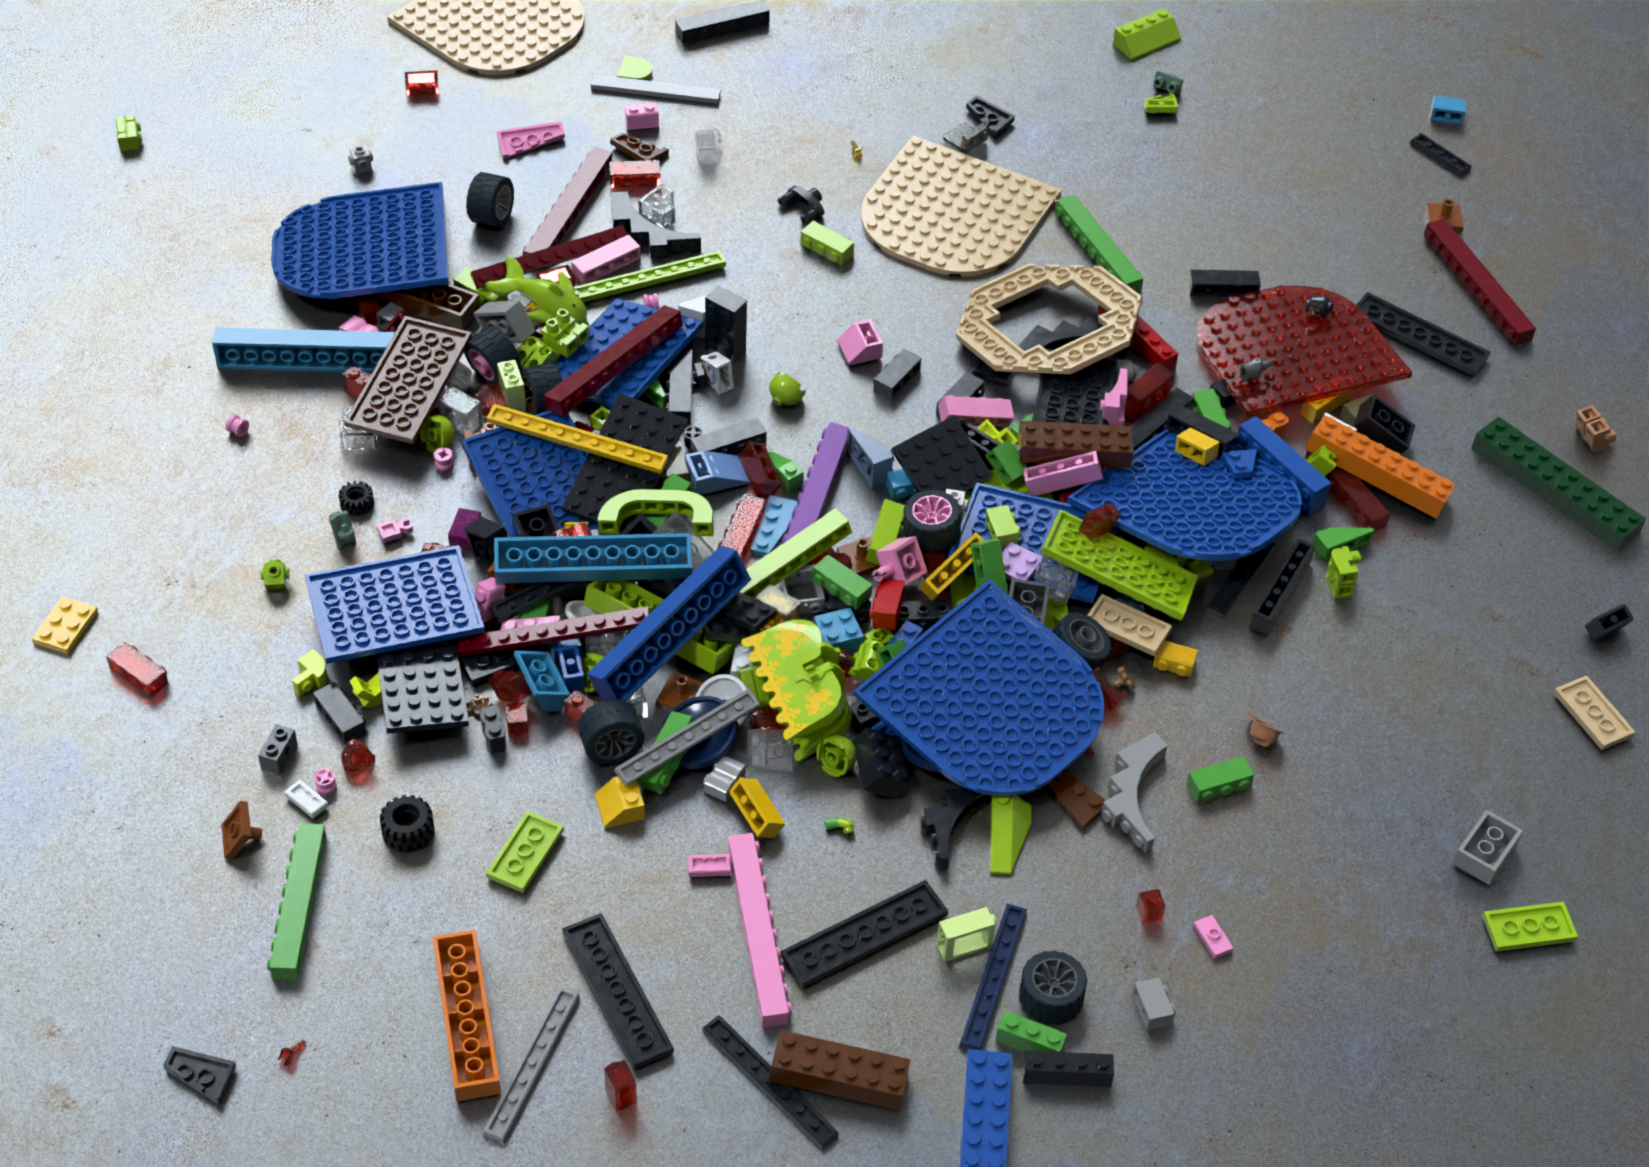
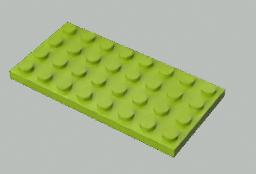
M1061 509L1040 552L1049 559H1054L1066 567H1071L1081 574L1097 580L1101 584H1106L1116 591L1127 594L1136 601H1141L1153 609L1160 610L1180 621L1186 612L1198 575Z

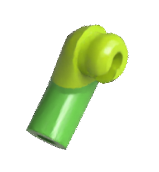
M837 817L824 821L826 831L843 827L844 833L847 834L855 830L853 827L854 822L850 819Z

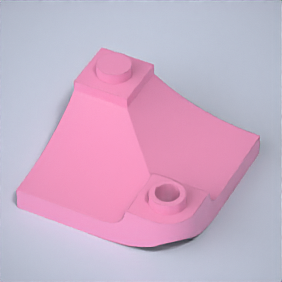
M1120 368L1115 387L1110 393H1105L1104 400L1100 401L1099 411H1103L1102 419H1106L1109 425H1124V408L1127 398V369Z

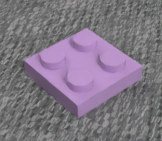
M1012 542L1002 552L1005 576L1010 581L1012 578L1029 581L1044 562V557Z

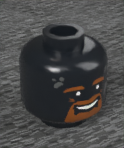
M1313 295L1306 302V312L1312 318H1326L1333 311V302H1330L1328 296Z

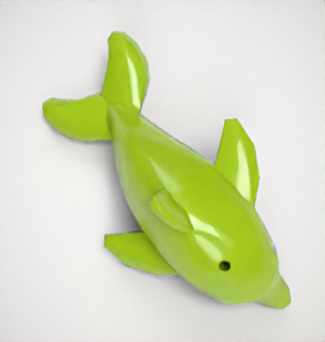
M506 257V278L485 283L486 288L495 295L505 296L517 290L529 298L539 308V310L527 313L531 321L535 323H546L549 318L554 319L557 316V311L563 308L569 312L570 317L575 319V323L579 325L584 323L590 327L587 321V308L583 301L575 294L570 279L563 272L558 273L559 283L541 278L525 279L519 262L513 257Z

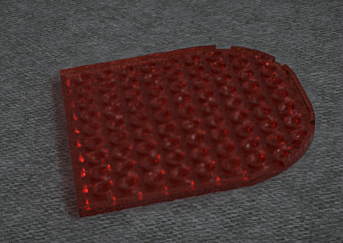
M1279 285L1273 288L1262 289L1259 292L1255 291L1231 296L1209 308L1201 317L1197 327L1199 350L1218 377L1222 379L1226 388L1247 417L1412 377L1410 368L1356 304L1339 294L1321 287ZM1311 296H1328L1330 302H1333L1332 313H1329L1326 318H1312L1306 312V302ZM1255 358L1261 359L1262 362L1269 359L1272 361L1273 365L1263 369L1259 379L1248 382L1242 381L1240 376V367Z

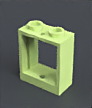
M510 360L497 363L499 389L504 407L526 413L524 383L516 361Z
M987 907L939 922L936 945L944 962L992 947L993 938H995L994 929L997 923L994 915L989 913Z

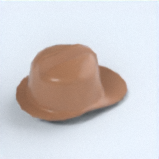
M1246 713L1253 720L1250 735L1255 743L1268 747L1270 744L1275 743L1281 733L1285 734L1276 730L1259 717Z

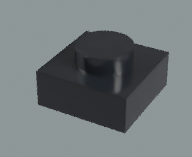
M694 363L695 371H692L694 382L697 381L699 388L706 387L702 363Z

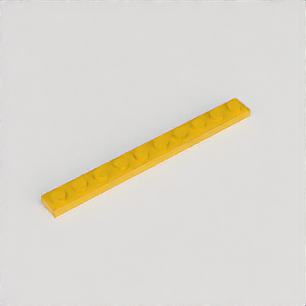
M497 404L493 405L487 416L488 423L659 474L662 473L668 461V455Z

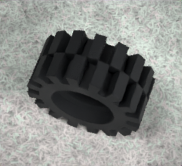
M353 481V484L348 482L347 487L343 485L342 489L339 490L341 509L343 511L346 510L349 515L353 513V516H357V513L363 515V511L368 513L369 509H372L374 505L371 486H368L366 482L363 485V481H359V483ZM355 496L363 497L359 500H351Z

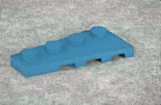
M770 495L750 549L751 554L765 556L777 547L784 533L788 532L789 520L794 518L792 517L793 509L799 505L797 501Z

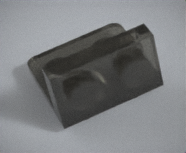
M984 121L973 128L963 122L944 134L943 140L966 154L988 140L989 124Z

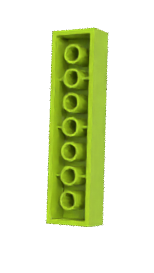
M628 580L593 581L587 586L583 605L600 614L647 606L651 613L664 599ZM702 627L675 655L695 664L706 672L714 674L733 658L736 643L708 639Z

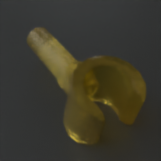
M851 141L854 147L852 149L853 157L863 156L861 153L862 146L858 147L855 141Z

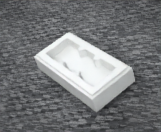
M298 780L284 792L290 801L312 819L328 807V802L301 780Z

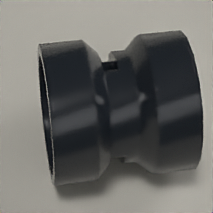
M869 599L857 610L852 607V612L858 624H865L869 621V612L872 605Z

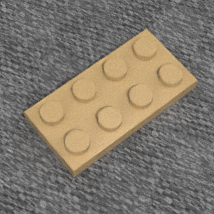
M1101 594L1087 615L1099 622L1106 633H1108V636L1152 656H1155L1172 627L1168 623Z
M1587 675L1555 688L1554 695L1601 750L1634 736L1635 731Z

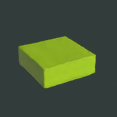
M1196 559L1187 563V568L1190 572L1198 575L1197 579L1213 574V569L1207 560Z

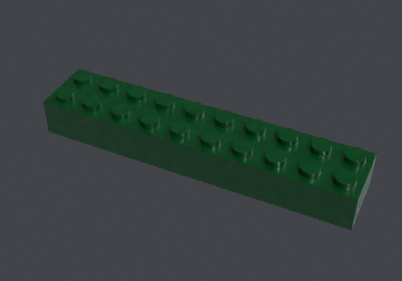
M1499 416L1476 433L1471 447L1474 451L1615 550H1621L1641 533L1646 521L1645 517Z

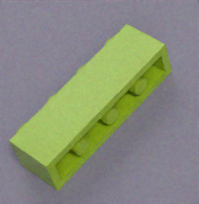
M884 499L865 561L880 566L876 552L899 539L897 536H901L903 530L901 524H904L903 510L905 505Z

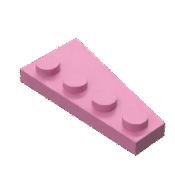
M562 121L498 130L497 138L503 160L561 140L565 138Z

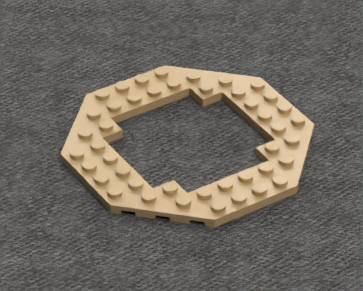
M1027 264L971 290L970 299L967 301L965 313L962 315L960 327L956 332V338L995 371L1072 374L1130 346L1142 299L1140 294L1101 266L1084 268L1083 265H1069V268H1060L1059 265L1046 264L1045 267ZM1048 284L1057 291L1064 290L1073 285L1108 311L1098 316V322L1103 327L1051 352L1047 351L1040 344L1024 351L991 325L994 321L1001 319L1000 313L996 310L998 307Z

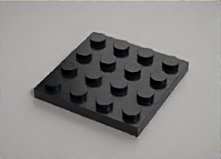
M955 415L891 449L917 493L925 490L946 492V489L964 491L966 493L975 488L977 482L984 483L993 477Z

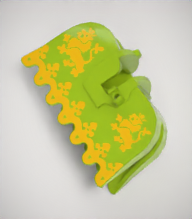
M791 620L741 640L744 648H755L749 655V661L754 663L753 666L761 665L755 671L758 678H768L767 682L763 684L762 690L766 694L773 693L774 695L770 699L769 705L777 715V723L784 730L783 737L785 741L791 746L800 745V749L794 754L798 763L816 752L818 744L825 738L833 735L842 736L848 730L852 720V709L844 694L845 675L840 666H838L839 656L842 652L839 647L834 648L823 640L816 624L807 620Z

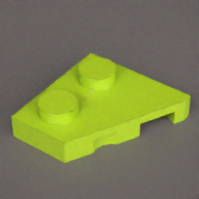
M1169 92V96L1166 97L1157 95L1144 99L1146 113H1178L1175 93Z

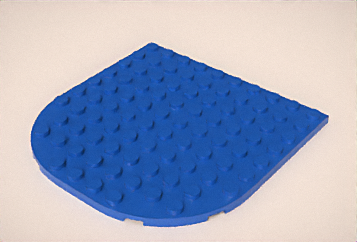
M442 182L330 196L320 199V202L314 205L308 203L296 209L281 221V226L275 229L272 237L271 264L275 278L284 288L295 294L313 298H330L332 300L342 297L371 295L373 293H387L395 290L448 284Z
M1165 429L1134 451L1130 468L1110 467L1102 473L1103 479L1087 483L1068 496L1067 502L1171 555L1219 562L1257 553L1289 530L1300 515L1302 498L1295 482L1286 478L1285 473L1275 468L1272 464L1256 457L1252 477L1234 479L1219 455L1216 459L1203 466L1175 452L1177 434Z
M990 579L853 692L854 697L949 780L968 790L992 796L1022 795L1049 784L1091 746L1099 732L1104 714L1103 692L1088 663Z

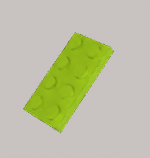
M526 811L487 870L486 878L524 893L564 831V826Z
M1564 901L1484 911L1482 915L1496 952L1575 942L1578 939V934Z

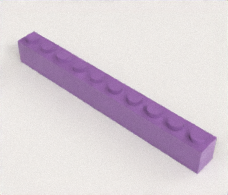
M829 422L828 428L823 429L821 437L823 441L818 443V454L813 456V467L808 469V480H804L802 486L804 492L799 493L797 500L799 505L793 509L792 517L794 518L789 520L787 531L789 532L788 534L784 533L782 544L820 519L847 445V426Z

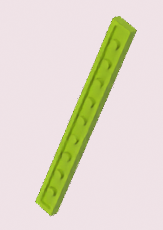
M716 251L575 286L574 291L583 302L726 267V261L721 251Z

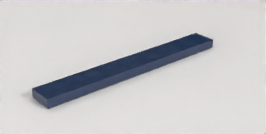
M1006 904L960 1041V1048L982 1050L1027 913L1025 908Z

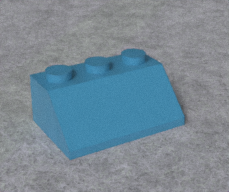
M514 651L513 654L527 683L543 711H561L570 693L550 653Z

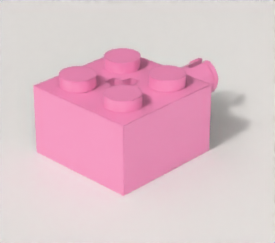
M916 536L899 538L878 550L876 554L881 567L874 570L872 576L878 574L873 577L877 582L883 579L903 580L905 585L925 574L927 569Z

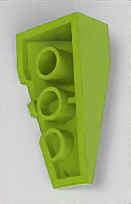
M1017 795L991 797L990 874L1011 875L1027 832L1030 829L1032 823L1031 805Z

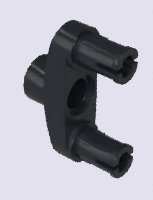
M794 185L786 194L778 198V203L783 208L792 201H797L806 208L808 212L800 217L805 225H808L816 218H820L825 213L820 203L822 195L816 188L806 191Z

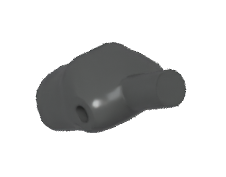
M1255 358L1240 367L1242 381L1248 382L1259 379L1262 370L1273 365L1272 361L1269 359L1262 362L1261 359Z

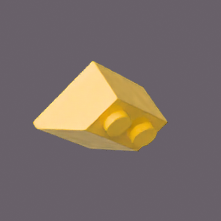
M618 776L613 777L595 793L604 828L645 819L644 803L637 781L625 787Z

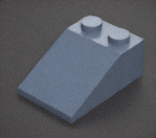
M851 426L848 427L847 455L872 489L885 485L887 472L893 471L894 455L892 451H889L883 443Z

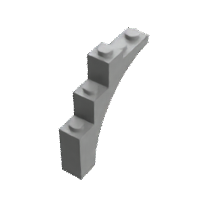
M1156 732L1117 752L1115 767L1119 773L1110 777L1108 790L1112 797L1103 802L1101 815L1106 822H1109L1113 828L1121 825L1122 830L1128 833L1135 845L1145 853L1152 850L1154 836L1148 830L1141 817L1137 802V789L1144 775L1151 767L1165 758L1167 744Z

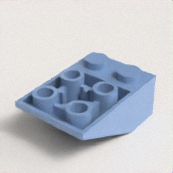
M709 451L685 454L689 480L696 494L702 495L749 484L742 463L736 455Z

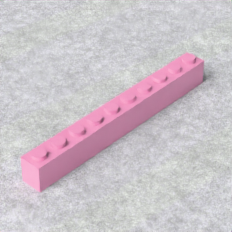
M753 833L728 836V850L762 1028L788 1024L789 1015H792L791 1003L786 1002V996H788L787 983L782 982V978L785 977L784 967L779 965L778 961L781 959L779 946H775L777 932L776 928L772 929L771 923H774L772 910L768 911V906L770 905L769 893L764 891V888H767L765 875L761 876L763 862L762 858L757 856V853H760L759 842L754 841Z

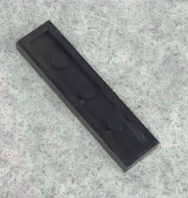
M1422 133L1410 141L1412 146L1459 177L1471 170L1472 166Z

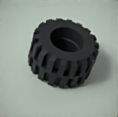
M401 795L402 798H393V801H388L386 807H383L381 810L380 825L385 843L388 842V846L391 848L395 847L397 851L401 849L404 852H408L410 849L416 851L419 846L423 848L425 842L429 843L431 836L434 834L432 809L427 801L423 802L421 797L415 798V795H410V797ZM404 821H415L414 824L409 826L399 825Z

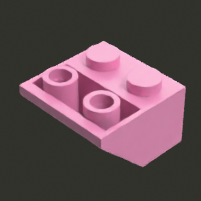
M871 319L854 323L837 339V343L849 366L882 358L883 341Z

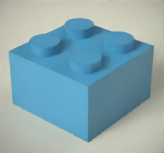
M851 608L814 616L813 623L818 626L823 640L834 648H840L842 654L839 657L859 652L864 636Z

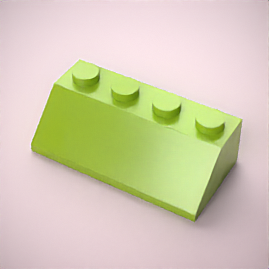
M1163 8L1115 28L1113 44L1131 60H1135L1180 41L1181 35L1174 16Z

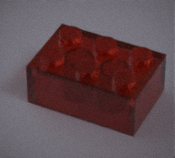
M1157 363L1127 388L1124 418L1133 424L1168 395L1174 386L1175 373Z

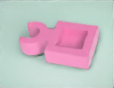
M404 518L399 523L391 520L378 524L377 531L383 543L402 538L401 533L409 534L413 532V527L410 525L409 518Z

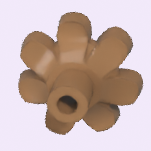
M1120 667L1118 669L1120 678L1114 681L1117 688L1125 684L1131 690L1135 689V683L1132 679H1129L1130 677L1125 667Z
M475 694L473 699L467 700L466 705L469 706L467 713L472 714L474 712V716H480L481 708L493 706V704L488 700L489 698L486 694L482 696Z

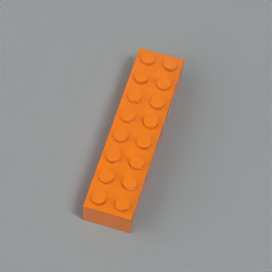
M1326 415L1323 416L1312 432L1305 447L1306 450L1314 453L1323 444L1326 445V448L1337 457L1333 460L1336 466L1436 519L1456 486L1449 479L1435 474L1432 470L1418 465L1415 461L1401 456L1398 452L1386 448L1383 444L1369 439L1366 435L1360 434Z
M476 929L433 936L456 1102L501 1094Z

